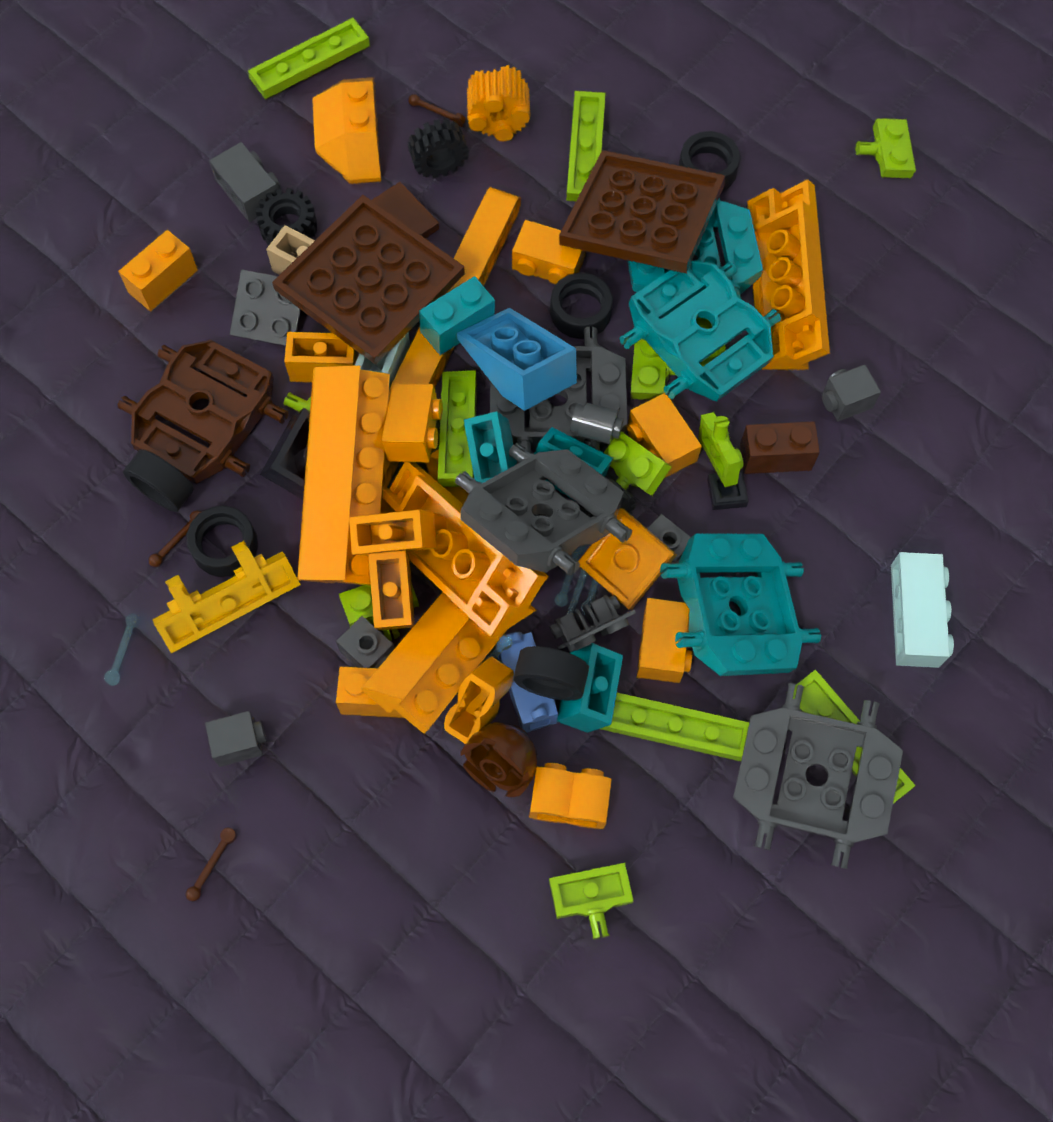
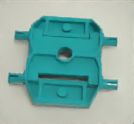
M718 199L695 255L698 257L696 261L713 263L719 269L721 268L713 227H718L725 264L732 262V267L735 265L737 268V273L728 279L732 282L738 297L741 299L740 295L756 282L763 272L752 217L749 209ZM627 260L632 290L636 293L669 271V269L664 271V268Z
M692 261L687 273L669 270L630 298L628 304L634 328L620 336V342L622 345L625 344L624 348L629 349L639 340L645 339L678 376L676 380L664 387L665 394L670 393L668 395L670 399L675 398L683 390L689 389L717 402L769 364L774 357L771 327L781 321V316L779 313L775 315L777 311L774 309L765 316H762L754 306L738 297L732 282L728 279L737 273V268L735 265L732 267V262H727L719 269L713 263ZM705 318L709 320L712 328L705 329L700 327L696 319ZM746 330L749 333L705 366L700 364V362Z
M694 534L688 540L679 563H662L660 567L663 579L677 578L680 594L690 610L689 632H678L676 634L675 642L679 641L676 646L678 648L692 647L694 655L719 676L790 673L795 670L798 665L802 643H819L821 640L818 628H799L786 578L801 577L804 573V568H801L803 564L801 562L784 563L764 534ZM757 572L758 577L719 576L715 578H701L700 573ZM729 601L738 605L741 616L730 609Z

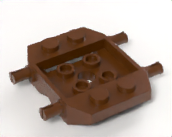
M212 340L183 345L178 352L167 345H162V350L159 349L157 355L169 363L166 366L160 383L149 389L138 403L127 396H123L121 398L122 401L119 400L118 409L132 415V446L137 451L147 450L156 454L196 484L227 468L241 477H245L247 475L246 472L248 473L250 470V464L234 456L238 448L262 416L267 415L283 424L285 422L284 419L287 420L289 411L272 403L274 382L272 372ZM205 398L210 401L209 405L202 410L192 408L193 403L198 399ZM158 414L211 445L209 448L156 420V415Z

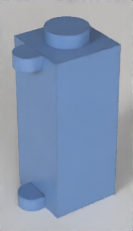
M513 632L501 638L502 641L496 643L498 660L511 668L514 673L520 650L525 647L536 646L531 632L523 635L522 632ZM513 677L509 694L520 727L527 733L557 724L558 711L554 699L539 696L519 687L514 682Z

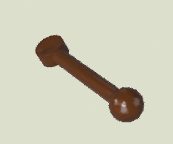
M417 94L409 96L408 102L411 106L419 105L453 120L460 127L466 122V118L460 113L455 115L421 100Z
M193 511L190 514V521L158 553L150 555L149 564L151 566L159 567L163 563V557L187 534L190 523L201 511Z
M224 828L221 831L219 845L194 886L186 890V898L189 901H197L200 898V889L227 844H231L236 840V833L232 828Z

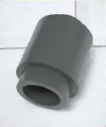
M587 402L585 405L576 404L570 431L577 432L579 437L611 444L612 438L619 439L624 419L618 418L619 410Z

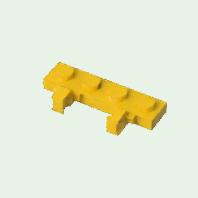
M245 541L232 546L231 548L241 565L240 568L234 570L236 576L202 594L198 590L189 594L179 575L165 581L174 599L167 603L169 611L152 620L171 654L301 585L283 551L265 560L262 554L253 557Z

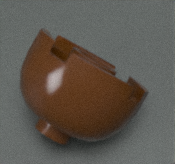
M499 722L487 724L480 731L474 733L460 751L461 756L465 754L467 759L463 766L468 774L477 783L493 793L496 790V786L502 790H507L506 797L520 796L536 773L537 751L525 730L516 725Z

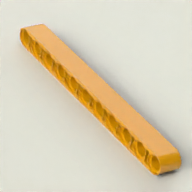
M492 187L488 188L453 258L465 266V274L448 292L474 276L483 286L485 285L518 216L521 197ZM419 327L392 383L433 384L435 389L454 347L439 355L420 332ZM391 384V386H390V388H389L388 403H389V398H390V392H391L392 384ZM385 451L383 488L388 487L399 462L388 461Z

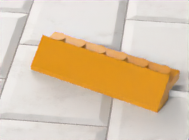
M807 179L782 193L775 188H771L747 201L763 267L761 277L753 283L754 307L762 316L768 314L772 309L777 311L775 315L779 313L781 316V321L771 327L774 357L762 369L809 370L808 362L830 353L815 185Z
M361 365L315 367L313 369L297 580L371 586L369 556L352 555L349 517L380 514L384 448L381 441L388 407L390 374L360 369Z
M404 462L389 489L382 487L380 514L411 510L434 512L437 543L436 549L407 551L410 561L490 637H497L535 612L536 609L531 603L547 577L540 571L519 567L512 563L460 520L463 504L416 462Z
M541 572L547 578L549 577L545 572ZM442 592L361 690L389 714L395 709L424 734L458 693L463 680L481 664L506 631L497 637H490Z

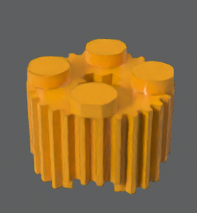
M507 65L506 67H501L500 71L493 69V72L487 70V73L484 74V70H476L475 75H471V79H468L467 115L471 130L482 131V134L488 133V136L494 135L498 141H508L513 138V134H516L517 130L521 131L522 127H526V123L530 119V95L528 83H525V79H521L520 70L516 71L515 67L509 68V65Z

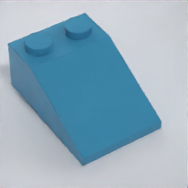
M510 307L457 333L458 341L499 393L524 411L577 383L576 348Z

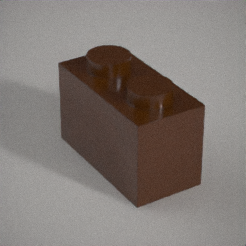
M815 421L746 425L740 442L744 474L812 471L820 453Z

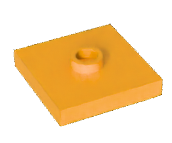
M620 508L617 520L632 530L630 538L622 543L610 533L593 543L578 562L583 570L610 594L615 595L617 600L628 610H632L662 574L660 573L662 563H671L677 554L625 509Z

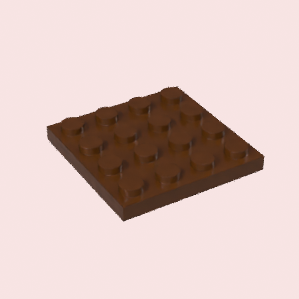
M602 150L559 234V245L687 273L723 190L725 175Z
M362 195L296 258L272 284L276 292L376 365L420 320L419 310L445 295L465 274V266L369 198Z

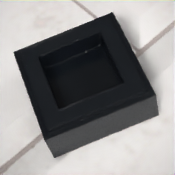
M743 471L739 473L738 484L724 487L717 473L708 475L707 481L712 510L747 507L748 497Z

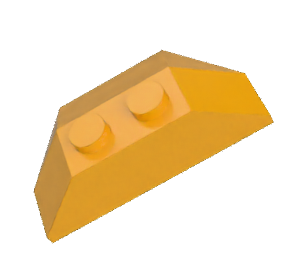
M374 77L343 79L312 98L315 151L333 169L342 174L343 178L350 184L381 182Z

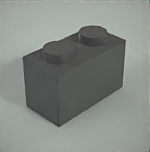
M242 142L209 160L215 181L248 222L256 219V208H260V200L267 201L266 194L271 192L273 196H276V190L281 189L276 176L271 171L267 173L263 169V163L255 151L249 152Z

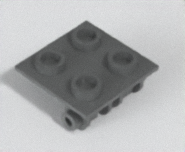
M241 269L230 335L286 346L287 332H297L301 309L274 290L272 282L278 276Z
M604 595L602 598L589 603L591 608L588 604L583 605L584 613L591 625L590 627L587 626L584 617L578 609L573 610L574 616L571 612L561 618H557L554 620L555 624L549 627L554 638L561 637L564 642L557 646V649L568 647L569 651L572 652L597 641L594 634L599 631L602 636H605L629 625L626 618L635 614V610L618 616L616 609L620 608V604L615 595L610 597Z

